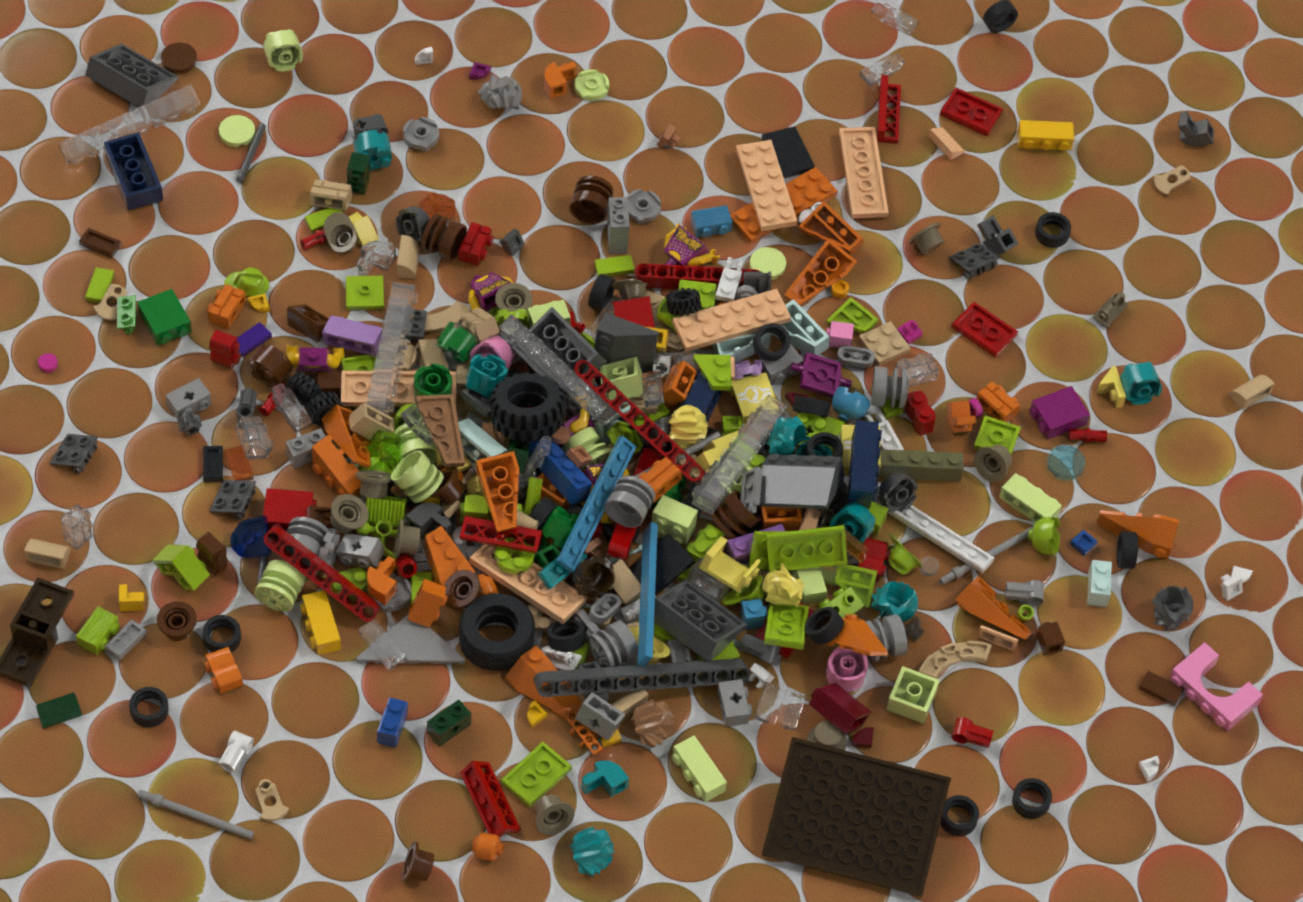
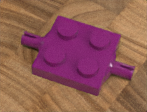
M808 352L804 355L803 365L794 362L790 365V370L800 372V388L833 398L839 385L850 388L852 380L842 378V363Z

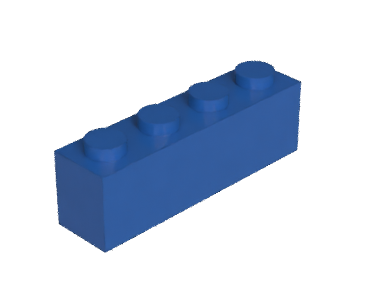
M548 435V438L544 440L538 439L536 442L531 440L528 458L571 505H575L587 500L593 483L563 450L552 441L551 437Z

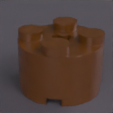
M264 344L248 363L253 370L251 372L253 377L257 380L262 378L272 389L280 385L293 370V365L289 359L285 361L282 358L284 354L270 344L266 346Z

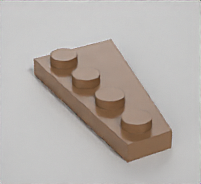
M454 395L415 396L414 401L444 467L464 466L465 458Z

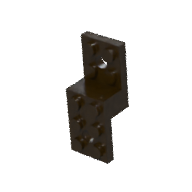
M37 577L10 624L12 638L0 657V676L28 687L32 686L58 640L56 626L74 596L73 590ZM45 599L52 600L49 605H43L41 602ZM20 659H25L27 661L24 665L21 666L16 664V662Z

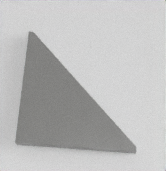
M407 615L357 656L356 662L388 664L390 662H403V664H419V662L431 664L459 663L463 665L465 659L431 628L409 621Z

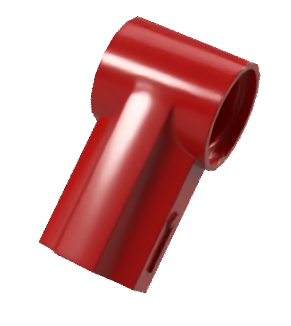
M959 717L956 719L951 738L960 744L970 742L989 748L994 730L974 725L970 719Z

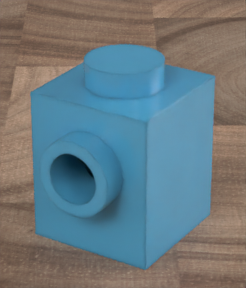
M761 599L742 601L740 616L741 620L747 624L744 630L761 628L765 618L768 617L767 608L763 606Z

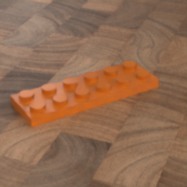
M816 167L786 183L796 218L800 216L803 210L811 209L817 202H826L838 193V190ZM753 203L730 214L732 224L750 244L776 230L761 231Z

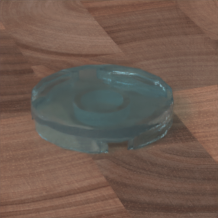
M1060 445L1053 448L1047 459L1049 471H1052L1055 477L1062 480L1075 479L1083 473L1086 464L1082 452L1069 445Z

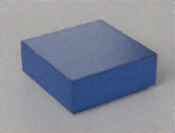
M1082 530L1071 540L1070 545L1085 556L1097 545L1098 541L1085 530Z

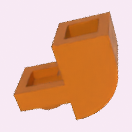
M574 61L559 67L553 62L545 69L544 89L550 99L566 94V81L576 78L577 66Z
M969 401L947 402L948 420L952 432L972 431V423H976L975 416L970 414Z
M390 556L385 561H381L376 569L370 566L367 572V589L369 594L385 606L397 592V581L390 578V575L395 570V559Z

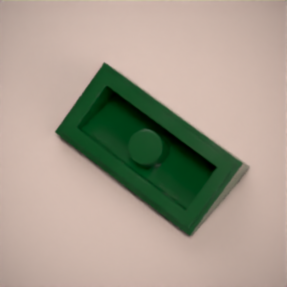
M74 692L36 705L37 714L43 729L82 716Z

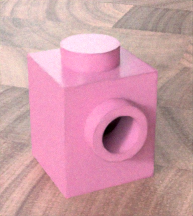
M832 321L831 328L826 330V333L830 336L829 347L851 346L854 324Z

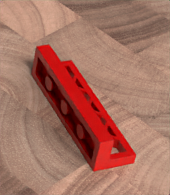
M881 75L879 86L877 142L898 144L901 85L888 84V75ZM888 90H895L897 94L891 97L888 94ZM891 102L896 108L890 110L887 104ZM889 116L895 120L892 124L886 121V118ZM890 130L895 134V137L885 136V132Z
M465 516L460 539L537 554L538 547H540L542 541V531L516 526L514 529L497 533L493 521ZM507 537H512L515 539V541L510 543L506 542L505 539ZM523 542L534 545V547L526 546Z
M471 761L460 774L487 832L499 837L506 832L518 833L521 828L490 763Z

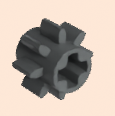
M191 411L181 414L180 419L177 420L180 432H186L187 435L198 433L199 427H202L199 414L194 415Z

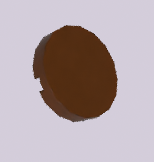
M182 42L173 43L165 47L161 53L163 67L172 73L178 72L183 74L192 70L196 65V51L189 44Z

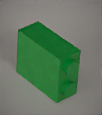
M173 289L137 302L138 312L157 346L192 333L191 321Z

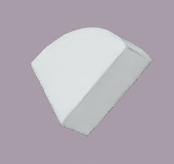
M428 47L418 52L415 56V65L433 63V48Z
M1234 566L1231 577L1238 574L1242 577V583L1250 579L1253 571Z
M1158 756L1139 762V767L1147 782L1152 780L1158 772Z

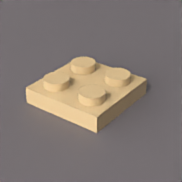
M891 321L859 335V341L863 347L874 352V362L877 366L910 353L911 348Z

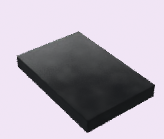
M795 126L762 134V141L772 140L783 178L803 174L815 167Z
M670 534L657 544L655 596L695 563L694 559ZM642 557L629 568L640 584Z

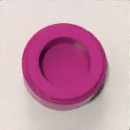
M46 353L39 357L38 365L41 371L50 373L57 369L58 361L55 355Z
M976 398L968 400L971 416H975V418L981 416L983 410L980 402Z

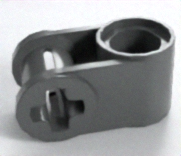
M381 114L358 118L353 122L354 131L352 137L355 141L360 133L368 130H377V133L383 134L382 132L388 134V128Z

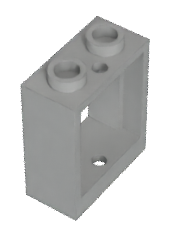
M611 197L608 201L607 235L609 254L627 253L629 214L627 197Z

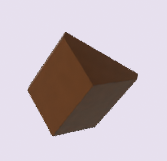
M306 304L288 306L287 322L290 327L317 343L323 338L322 331L329 320L328 317Z

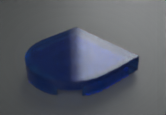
M260 516L243 520L231 534L230 542L232 549L239 556L246 559H254L271 555V549L264 543V536L269 531L267 517Z

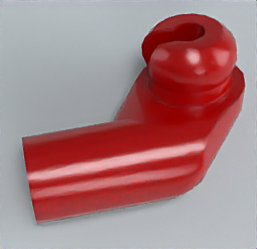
M569 311L571 317L570 325L579 334L583 333L585 324H581V322L576 323L574 313Z

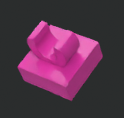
M910 320L897 328L908 345L922 337L923 334L914 320Z

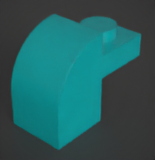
M598 761L594 763V772H589L583 776L581 790L584 794H587L603 785L610 797H613L628 788L629 777L618 764L611 761Z

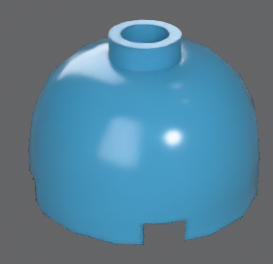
M837 387L832 399V407L838 414V418L848 422V420L855 421L864 417L871 405L869 404V399L859 392H848L849 388Z

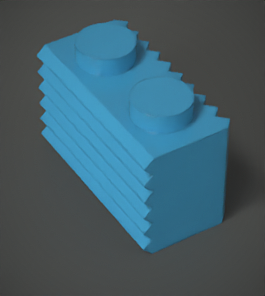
M727 205L691 211L690 220L697 238L731 232L732 219Z

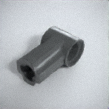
M252 388L241 390L239 404L236 409L237 424L244 429L250 428L254 424L257 392Z
M745 633L741 639L739 649L775 665L781 646L764 644V640Z

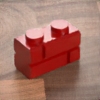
M474 222L470 224L458 250L459 261L479 266L481 260L485 261L488 252L486 249L488 246H492L494 240L490 227L481 226Z

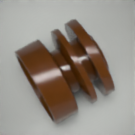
M588 175L579 178L569 206L571 214L576 219L585 223L597 224L603 222L608 214L609 198L614 193L612 185L598 176Z
M437 213L430 219L425 228L421 248L426 251L429 250L432 254L438 251L440 257L453 261L458 255L460 245L467 233V227L457 221L450 223L449 218Z
M733 490L725 498L728 508L720 503L717 505V509L714 508L710 511V516L717 527L730 539L745 535L747 531L744 525L753 528L762 520L757 509L756 513L752 514L740 502L741 493L737 490Z

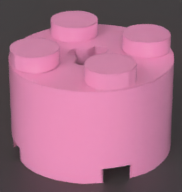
M498 335L481 341L470 352L471 359L478 354H482L481 357H487L488 354L497 356L506 363L505 367L508 369L515 358V354L509 344Z
M837 647L828 659L826 678L829 684L837 683L847 692L861 688L868 668L866 655L853 652L851 649Z

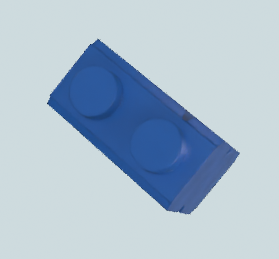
M395 698L388 699L377 730V742L379 744L397 747L408 715V702Z

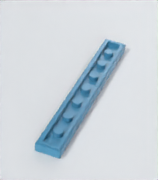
M624 436L618 437L556 561L570 573L575 571L605 511V504L613 493L618 479L622 477L636 449V446Z
M650 522L643 531L638 665L643 667L653 657L658 530L657 523Z

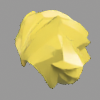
M684 405L675 410L671 415V419L668 422L671 425L669 436L683 449L706 438L708 427L706 415L692 405Z
M782 563L780 571L774 570L765 576L762 590L767 594L765 601L776 605H794L797 608L802 599L804 583L801 579H795L790 575Z

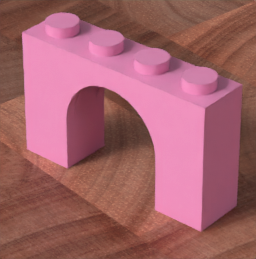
M1204 642L1173 668L1169 679L1178 687H1183V692L1186 696L1199 705L1205 714L1210 715L1218 726L1223 727L1228 732L1259 705L1263 694L1250 682H1247L1236 693L1228 697H1218L1209 693L1202 685L1201 677L1216 665L1219 654Z

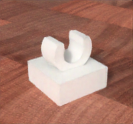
M1226 574L1220 578L1223 581L1221 585L1222 597L1227 601L1243 592L1242 577L1238 574L1233 577Z
M754 663L750 668L754 673L750 675L749 681L753 682L758 677L759 683L756 685L757 688H762L765 682L771 683L775 678L759 664Z

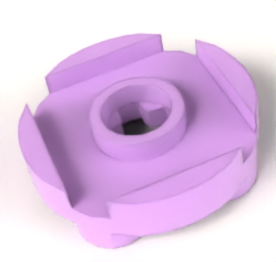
M749 360L735 362L734 379L744 378L745 374H750L751 376L762 374L761 360H754L755 364H750Z

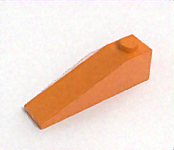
M828 238L791 284L784 296L790 301L794 299L801 305L845 277L857 260Z
M336 404L322 418L324 430L328 435L331 434L334 438L333 440L354 463L369 468L371 461L370 451L367 449V446L370 444V440L350 430L349 415L353 411Z
M514 451L476 460L475 470L497 533L516 528L519 466Z
M1100 510L1097 524L1119 536L1121 531L1136 532L1138 548L1158 558L1168 559L1179 520L1156 514L1153 517H1143L1142 513H1136V516H1128L1124 512Z
M980 576L976 577L955 599L962 610L968 611L1026 640L1032 634L1016 615L1009 613V606L1005 602L996 599L997 593Z
M845 614V617H842L844 626L841 632L832 641L826 643L829 646H834V643H837L841 649H851L853 652L868 656L888 655L887 649L867 623L858 618L856 614Z
M534 646L520 656L505 676V680L517 693L530 697L539 705L542 704L551 709V712L562 718L573 709L578 713L582 702L576 695L543 697L538 693L533 682L535 675L543 671L558 670L537 646ZM572 714L569 715V718L571 720L575 719Z

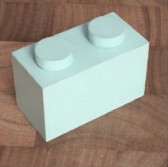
M1092 560L1088 571L1087 605L1107 607L1111 595L1112 562Z

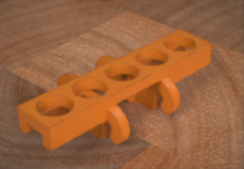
M574 709L566 713L564 718L573 728L570 731L571 736L576 732L583 740L579 747L583 748V745H585L593 757L598 752L601 753L603 748L596 740L599 735L578 720H571L569 718L571 714L574 718L576 717L577 713ZM581 731H582V732H584V731H587V732H588L586 735L580 734ZM595 745L597 750H593L591 746Z

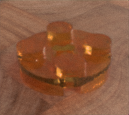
M429 193L419 206V208L427 212L430 219L437 214L435 209H441L442 211H438V214L449 218L450 223L456 216L454 199L443 194Z

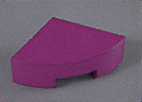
M474 62L469 79L477 80L486 77L491 72V66Z

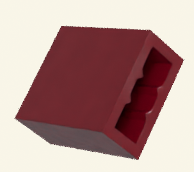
M837 683L826 684L821 688H816L812 692V699L809 702L812 708L845 734L861 728L872 712Z

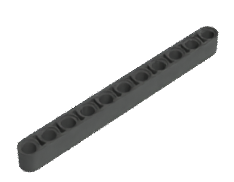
M736 658L647 664L644 667L632 665L543 671L535 675L533 682L541 696L553 697L591 694L592 692L596 694L718 685V682L742 679V682L745 683L749 680L751 674L742 659Z

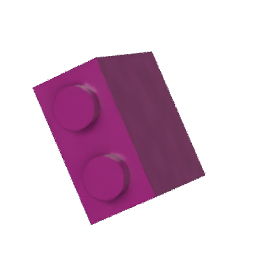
M1072 386L1032 400L1029 409L1030 416L1036 420L1040 432L1046 436L1047 440L1067 433L1069 428L1078 429L1086 426L1090 417L1088 410Z

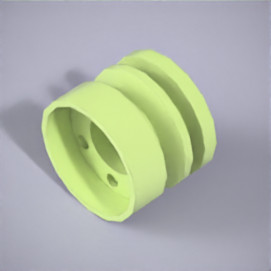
M411 421L396 429L394 440L398 449L399 462L408 454L420 450L430 460V464L434 465L436 463V447L424 421Z
M588 427L579 431L562 447L563 452L566 454L570 448L581 445L593 458L590 464L582 466L580 470L588 466L606 463L611 453L606 443H600L601 437L594 427Z
M420 450L414 451L403 458L391 474V480L399 488L404 489L405 494L410 496L414 503L421 502L432 495L444 478L443 473L435 465L430 464V460Z
M272 560L266 566L263 577L259 580L254 590V595L263 605L281 612L290 611L297 600V594L301 592L306 582V577L288 562Z

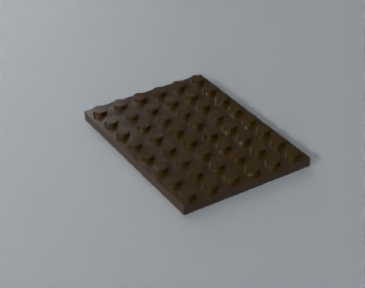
M792 737L762 856L922 897L951 777Z

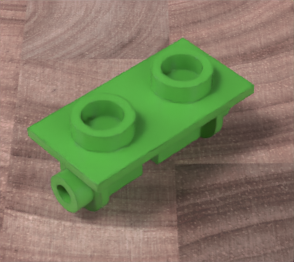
M136 295L117 297V329H123L126 334H132L134 327H136Z

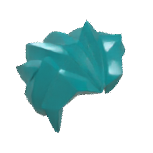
M782 416L781 418L778 417L773 425L769 441L766 442L770 446L769 454L790 455L793 453L796 445L811 438L806 436V426L803 425L797 416L787 419Z
M888 582L882 588H877V593L872 594L873 603L871 607L879 611L880 618L897 614L903 623L910 620L918 609V597L915 590L909 584H904L903 582Z
M590 827L578 832L573 837L570 849L574 855L573 861L578 864V873H585L588 876H593L595 873L600 875V871L611 863L612 855L615 852L613 849L614 844L605 829L597 830L594 827Z

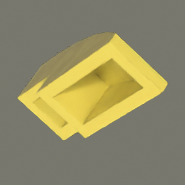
M735 431L712 440L702 449L703 453L694 460L705 471L709 470L733 449L740 436V432Z

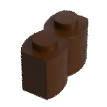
M207 532L196 543L198 550L197 558L214 575L222 573L228 566L227 548L210 532Z

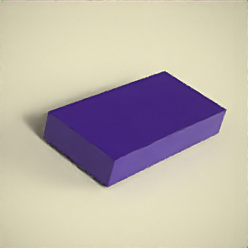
M260 322L237 337L238 343H240L239 354L245 357L272 338V333Z

